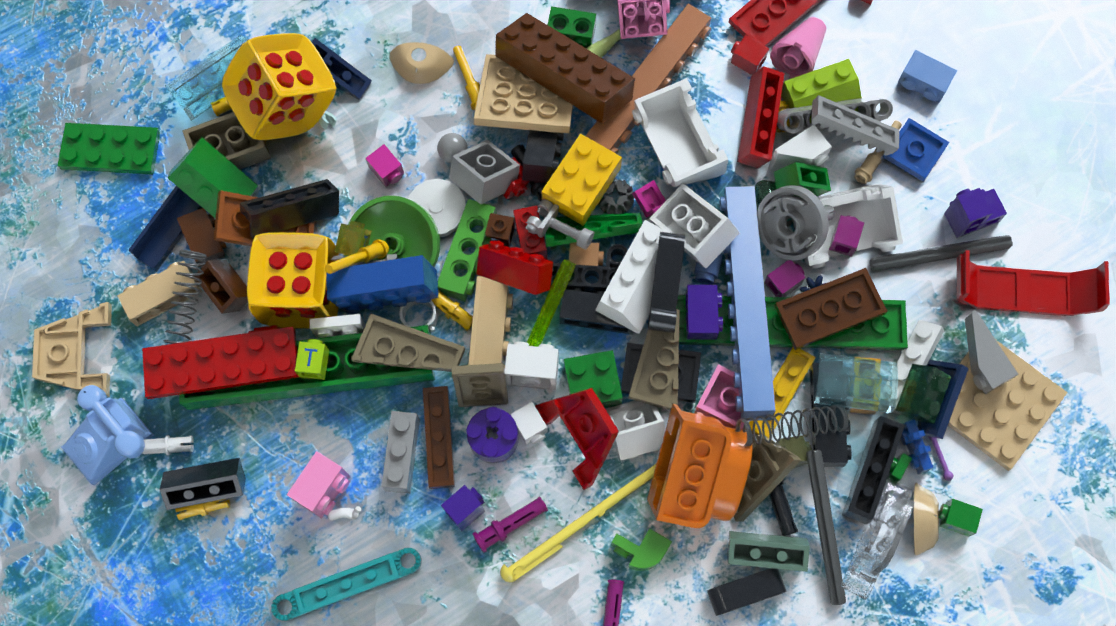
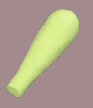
M620 29L588 46L586 49L602 58L621 39Z

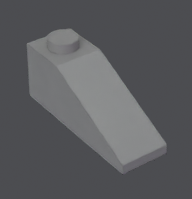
M976 310L973 311L965 319L971 373L974 376L973 381L975 385L987 394L1011 381L1019 374Z

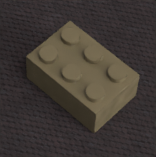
M234 112L182 130L189 150L203 137L239 169L271 158L265 140L251 138L241 126Z

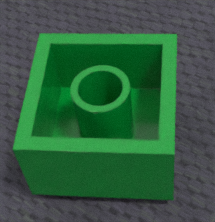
M613 350L564 359V370L569 394L592 388L604 408L622 404L623 397Z

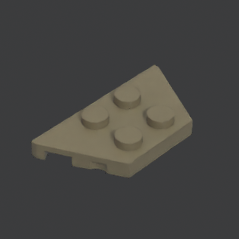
M756 434V439L759 442L760 434ZM763 435L760 445L755 442L753 437L751 465L738 507V513L734 515L735 521L743 522L801 461L800 457L773 440L767 443Z

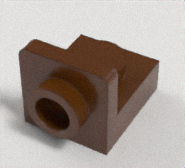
M491 213L485 236L498 239L504 243V246L510 247L515 229L514 217Z

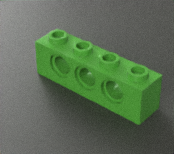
M468 199L437 281L438 289L446 296L466 302L468 295L472 296L476 282L473 280L477 273L479 247L489 244L492 238L485 236L490 214H497L496 207L488 204H479L475 200ZM475 226L483 227V230L478 233L471 231ZM468 247L475 249L474 253L469 255L464 254L463 251ZM459 269L467 270L466 275L462 277L456 276L455 273Z

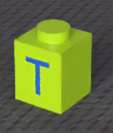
M308 339V342H299L295 372L299 377L325 380L329 356L327 346L322 341L316 339Z

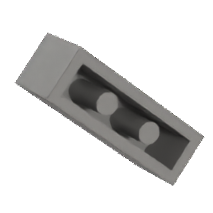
M391 411L381 486L387 492L411 494L420 424L417 413Z

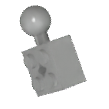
M448 133L441 137L438 142L437 151L439 156L445 162L451 163L449 179L479 204H484L506 193L510 183L518 179L520 165L489 140L468 148L465 139L461 135Z

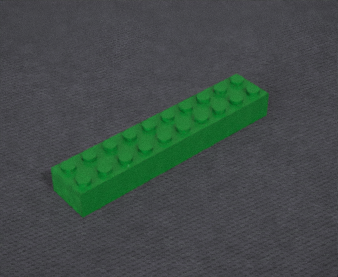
M428 325L410 327L431 335ZM362 333L314 338L322 341L329 349L325 380L298 377L179 395V403L187 410L426 382L435 380V372L428 369L353 362L351 359ZM308 339L296 341V343H297V354H298L299 342H308Z

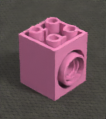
M617 0L621 39L667 35L666 13H670V0Z

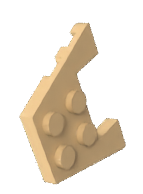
M109 302L99 304L100 306L97 308L83 310L71 318H63L35 329L32 378L79 391L88 385H95L102 389L107 397H110V375L107 373L84 375L85 329L87 327L111 326L112 305Z

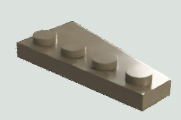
M676 309L677 318L674 333L647 331L628 399L670 411L672 404L678 405L680 313L678 309Z
M370 314L351 360L358 363L452 372V366H459L465 352V347Z

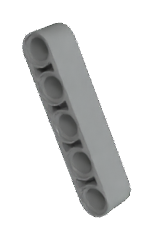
M866 97L836 102L852 110H855L858 106L859 113L878 121L888 119L893 113L892 103L887 99L879 97ZM880 103V110L876 113V107ZM812 105L780 111L777 120L778 129L796 134L811 127L809 117L812 114ZM792 116V124L787 127V120ZM820 123L815 125L818 130L828 129V127L819 128Z

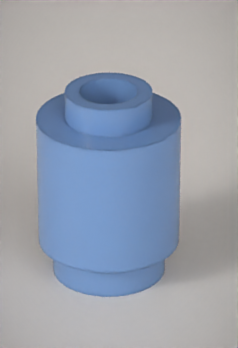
M720 254L706 269L696 261L694 270L695 280L706 285L714 284L715 280L718 279L723 256Z

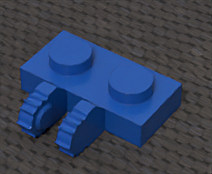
M915 419L904 423L905 427L900 440L903 445L907 446L910 454L908 456L912 457L910 466L912 469H916L919 475L934 468L928 454L932 450L930 445L926 446L922 438L926 435L924 430L919 431Z

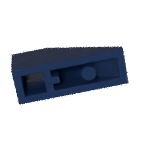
M314 38L311 42L332 74L336 88L359 100L372 80L318 39Z

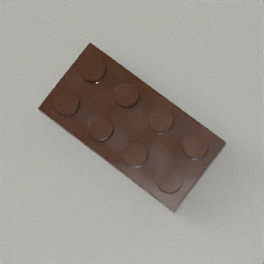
M866 268L777 302L774 305L795 350L887 313V309Z

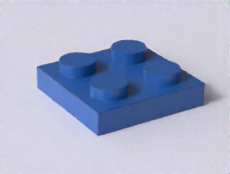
M908 118L899 131V149L893 154L883 155V158L924 182L950 142L913 119Z

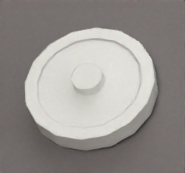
M442 179L426 180L417 185L408 198L427 210L436 223L440 237L448 236L457 230L466 206L465 197L459 187L450 181Z

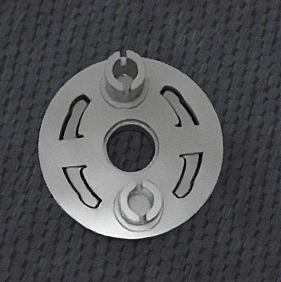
M795 185L781 187L766 195L759 205L757 211L759 236L764 245L776 256L786 260L804 259L818 251L824 244L828 234V221L832 220L835 216V213L830 214V212L834 211V208L830 205L823 206L819 198L806 188ZM787 219H794L796 223L795 232L787 228L792 224V220L787 221Z

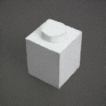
M533 402L510 414L515 420L518 432L526 445L530 442L536 444L546 437L545 434L548 432V428Z

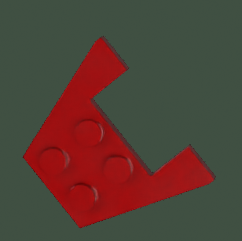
M592 388L535 405L546 425L553 423L559 416L561 417L586 459L572 470L583 490L590 488L594 484L619 433V430Z

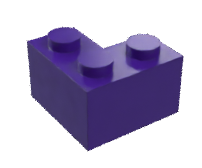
M980 188L974 190L964 189L956 194V198L949 203L950 206L944 213L956 238L999 223L1007 214L994 188L988 191L980 190Z

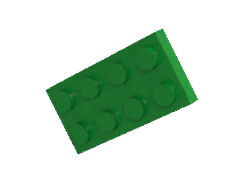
M65 123L57 166L61 170L154 175L161 131L155 127Z

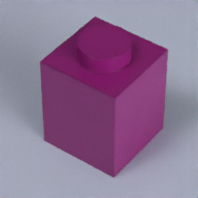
M841 215L836 224L829 250L852 257L858 247L865 222L859 221L853 216Z
M787 260L767 275L764 284L775 297H786L800 287L806 277L804 276V270L798 263L794 264L792 260Z

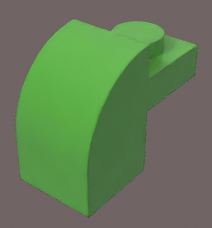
M649 528L640 546L617 533L611 542V546L614 547L613 552L625 559L628 556L633 558L628 568L645 571L654 568L661 562L672 541Z

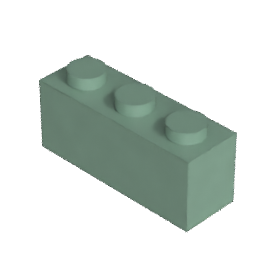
M729 531L727 560L728 564L808 572L810 545L807 538Z

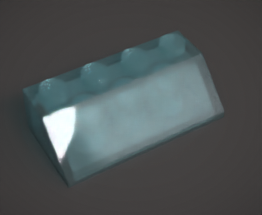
M239 35L165 85L166 89L191 121L210 109L211 102L225 97L222 79L238 49L249 40L243 35Z

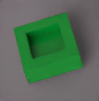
M902 453L897 458L894 457L887 480L894 484L900 481L912 457L905 453Z

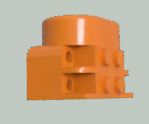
M672 404L647 497L656 520L691 528H702L709 523L711 518L721 521L731 520L740 505L752 460L753 446H744L747 442V431L745 433L743 430L737 432L735 428L723 426L716 418L704 416L701 412L690 413L681 411L677 404Z

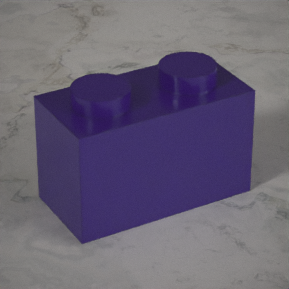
M687 285L685 292L686 340H716L719 332L723 331V317H718V308H722V293H718L717 285Z
M463 485L441 504L445 513L461 531L466 529L485 512L482 506L485 503L482 496L474 487L469 490L466 485Z

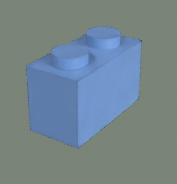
M915 49L898 83L908 90H914L924 95L928 100L940 103L958 70Z

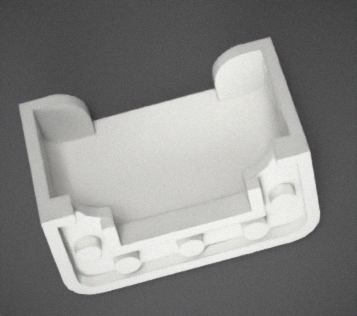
M687 78L634 100L635 109L632 110L635 122L637 124L641 123L664 170L662 175L666 184H671L673 187H678L682 183L687 185L719 177L726 173L728 157L723 149L719 151L718 144L714 145L696 110L695 100H692L690 94H688L692 87Z
M874 184L818 197L823 206L830 205L834 208V211L830 212V214L835 213V216L832 220L828 221V234L822 247L812 255L804 258L806 265L811 266V268H820L826 266L825 262L829 261L830 257L842 255L841 253L829 250L836 224L841 215L853 216L859 221L865 222L856 251L875 247L881 248V252L895 250L896 245L903 244L894 187ZM792 218L793 225H794V228H795V230H796V223H795L794 219Z

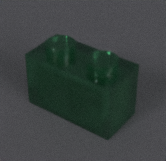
M912 364L895 411L911 420L915 419L916 421L934 424L951 376L936 367Z

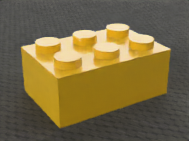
M580 133L541 191L542 200L546 199L553 205H558V212L584 226L620 171L622 157Z

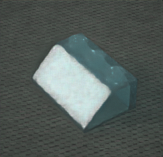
M824 353L819 354L814 403L824 405L842 404L847 408L886 413L894 411L898 388L897 362Z

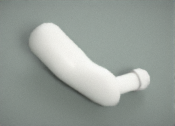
M357 506L355 509H335L330 511L327 517L330 521L341 518L356 519L361 512V508Z

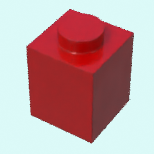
M745 35L741 42L737 40L730 52L733 54L731 63L753 75L766 61L770 48Z

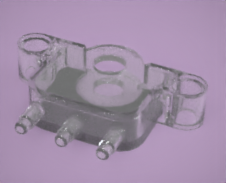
M890 478L886 481L873 521L868 523L862 531L856 546V552L841 583V588L864 600L868 598L879 573L891 561L915 504L911 500L912 489Z

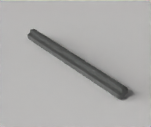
M1003 235L872 257L869 263L871 270L875 272L957 258L965 250H970V255L1010 249L1013 246V241L1010 235Z
M818 449L806 452L830 603L832 605H842L846 603L822 451Z

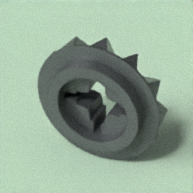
M614 178L599 201V207L607 214L626 213L634 203L632 186L627 184L625 180L622 181ZM614 189L618 191V195H622L618 198L617 204L613 201V197H609V195L613 194Z

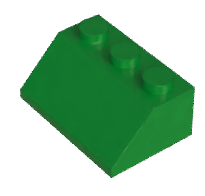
M203 137L169 171L168 179L215 218L218 193L220 191L251 196L258 187L251 178Z

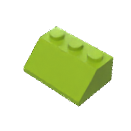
M848 58L784 81L781 94L782 100L786 101L789 109L811 106L812 101L818 95L833 102L859 99L862 96L859 78ZM811 114L810 117H809V122H810V123H811V120H812V114Z

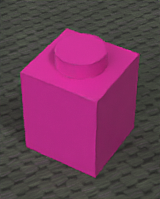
M385 144L365 158L368 167L385 187L397 183L404 174L402 164Z

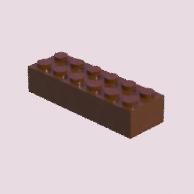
M525 13L496 34L495 56L602 124L633 99L634 77L528 13Z

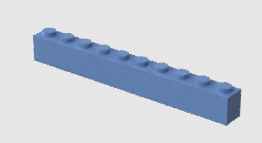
M755 186L725 187L724 196H720V211H724V215L729 218L740 232L723 250L724 253H728V260H725V275H729L730 282L726 284L727 297L731 296L732 304H728V317L733 319V326H730V341H735V349H732V364H737V373H734V388H739V396H736L735 399L736 412L741 413V419L749 417L756 419L757 416L765 418L768 414L774 416L776 410ZM772 417L766 418V420H772V419H773Z

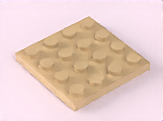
M486 54L474 114V125L570 134L572 104L511 67L495 55Z
M997 341L1019 375L985 394L973 381L974 376L971 373L968 351L959 363L969 369L948 426L1009 471L1068 392Z

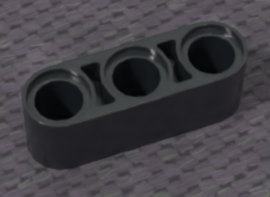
M774 568L707 590L716 616L787 592L779 569Z

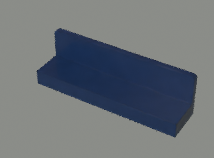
M175 186L129 248V252L138 261L157 272L184 235L177 218L203 207L179 187Z

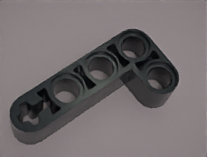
M660 232L648 330L675 332L676 308L685 244V235Z
M620 244L611 246L607 252L606 266L553 263L551 285L548 291L564 292V289L570 290V288L576 287L588 293H594L595 291L605 292L610 284V280L621 262L613 261L612 257L614 255H621L624 258L628 251L627 248ZM554 274L557 276V281L553 280ZM569 274L574 279L570 282H565L561 277ZM589 276H595L598 281L591 284L585 279Z

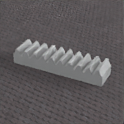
M820 95L812 101L811 125L820 123L819 128L828 127V132L836 130L837 136L844 134V139L852 137V142L860 140L861 146L868 144V149L876 147V152L884 150L885 156L893 154L899 149V129Z

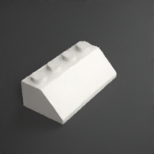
M644 220L595 310L637 334L641 332L650 314L660 232H667L647 220Z

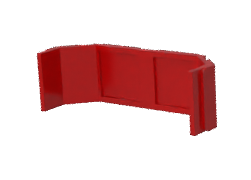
M965 250L963 254H959L957 257V301L965 305L968 304L972 308L983 310L1017 311L1058 316L1103 312L1110 305L1109 261H1104L1097 268L1076 272H1057L976 265L970 261V250Z

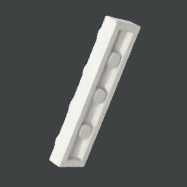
M919 319L908 340V348L903 350L879 396V408L899 415L903 413L944 332L942 326Z

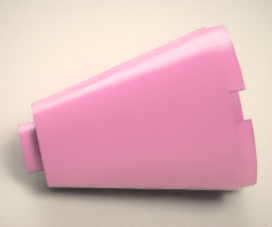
M810 17L775 43L770 53L774 67L780 72L790 74L789 78L813 71L827 31L825 23L819 18Z

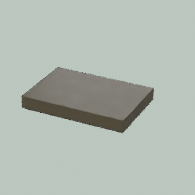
M504 363L452 366V378L459 407L508 404Z

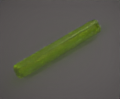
M569 260L562 261L527 340L529 346L539 347L575 269V263Z

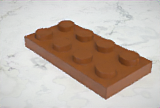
M220 191L217 199L214 240L252 246L253 239L250 237V221L240 212V203L258 197ZM314 222L280 232L313 234Z

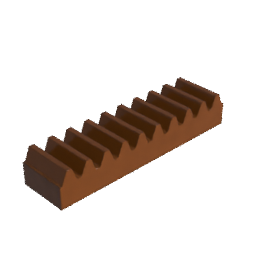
M448 386L423 388L429 489L455 487Z

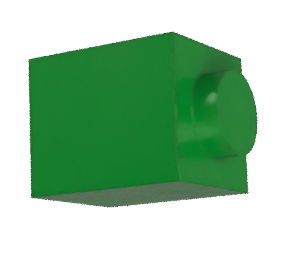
M951 499L940 507L938 518L941 521L939 527L970 537L977 534L983 509Z

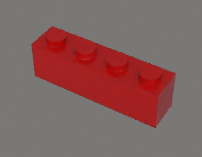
M763 66L751 76L737 162L760 168L771 161L785 73Z

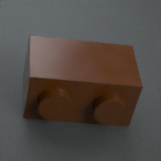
M204 208L177 218L190 250L206 254L205 263L208 260H218L225 257L223 249L227 248L226 243L214 240L215 218L211 214H207ZM194 259L196 264L203 263L199 260Z
M227 259L208 260L201 267L204 274L193 276L202 281L200 286L221 314L238 312L248 303L247 286Z

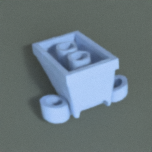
M88 385L79 392L77 402L79 406L89 411V413L61 448L90 484L96 485L125 459L140 456L145 448L144 439H151L154 434L123 398H107L106 393L95 385Z

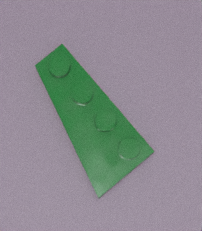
M641 213L590 215L584 226L567 216L555 218L574 229L582 231L584 228L593 231V239L635 234L642 226ZM549 227L546 231V247L577 242L576 239L554 228Z

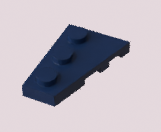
M929 360L926 366L925 378L921 381V388L924 389L923 400L919 403L917 425L919 431L924 430L926 436L943 439L969 369L966 366Z

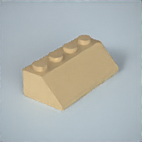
M477 276L468 365L503 363V357L507 355L509 341H505V334L510 332L511 318L507 317L508 309H512L513 294H509L507 285L482 276Z

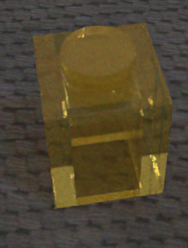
M350 220V225L341 223L334 252L348 256L357 253L359 248L368 246L372 230L364 229L365 224Z

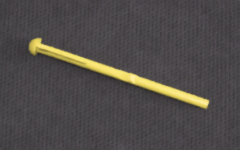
M656 464L508 568L504 564L500 570L501 578L509 583L514 582L563 547L560 544L561 542L583 528L596 516L599 518L603 516L605 511L651 480Z

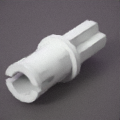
M166 435L165 438L144 439L145 448L143 454L166 453L168 456L175 452L194 451V445H183V443H194L193 436L170 438L169 435Z

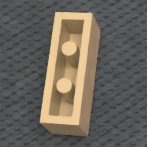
M178 262L169 265L163 272L148 276L142 283L125 288L123 293L117 295L129 320L138 327L177 306V304H171V301L185 302L190 299L173 294L172 292H198L194 289L174 284V282L198 283L195 279L176 274V272L193 273L191 268L178 265ZM200 285L193 286L200 291V293L203 292Z

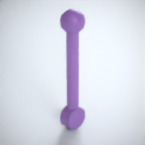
M928 436L934 445L944 470V479L951 481L954 475L948 469L937 438Z

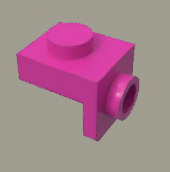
M654 180L632 193L646 218L653 215L666 201Z

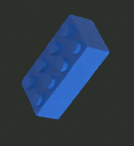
M423 255L349 266L332 274L327 273L326 277L327 299L347 314H356L362 309L382 310L383 306L389 305L403 307L409 302L429 303L431 299L439 298L437 270Z

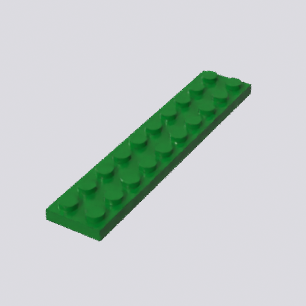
M678 295L676 309L680 310L679 345L735 346V341H730V326H733V319L728 317V304H732L731 296H722V308H718V317H723V331L719 332L716 340H686V296ZM765 297L770 347H793L774 306L775 303L790 297ZM882 300L887 309L885 315L802 348L907 349L906 300Z

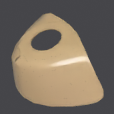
M403 43L396 46L390 52V61L398 74L406 81L415 84L430 83L439 79L454 64L453 58L437 46L427 43ZM417 48H421L426 52V57L422 61H415L411 56L412 52Z
M915 483L913 507L914 553L919 555L933 548L939 539V502L934 493Z

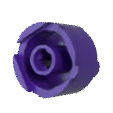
M489 407L477 412L469 421L466 429L470 448L474 455L482 461L503 462L510 458L517 448L519 435L515 420L509 413L497 407ZM490 432L496 433V432H497L498 438H497V439H494L493 437L489 438L488 433H490Z

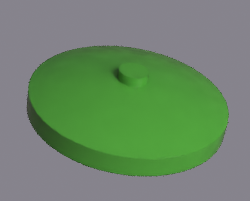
M400 196L378 197L361 206L350 219L344 235L345 257L357 253L359 248L371 245L373 241L380 239L389 246L387 254H397L398 259L423 255L435 268L440 252L439 232L431 215L415 201Z

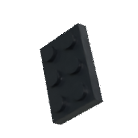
M627 343L621 386L622 393L630 394L643 349L642 344ZM678 349V401L695 403L701 352Z

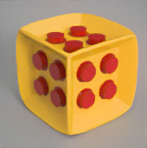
M296 33L263 35L247 40L234 55L222 79L223 92L231 109L247 134L256 140L279 139L307 132L321 119L336 93L335 81L321 55L305 35Z
M278 232L255 235L249 258L247 299L249 311L259 323L268 326L279 325L280 328L293 326L294 328L310 329V319L337 316L338 307L327 299V272L325 270L327 264L334 262L331 259L339 256L334 242L329 237L312 233Z

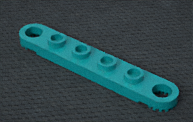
M404 548L277 596L272 601L271 612L277 619L289 621L417 572L422 564L421 555L413 548ZM406 554H413L416 559L414 566L408 569L404 568L401 564L402 557ZM284 600H289L292 605V610L287 615L280 614L278 610L279 604Z

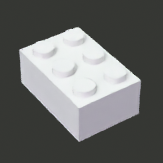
M683 183L649 218L656 226L668 233L685 235L684 251L705 269L740 233L729 218Z

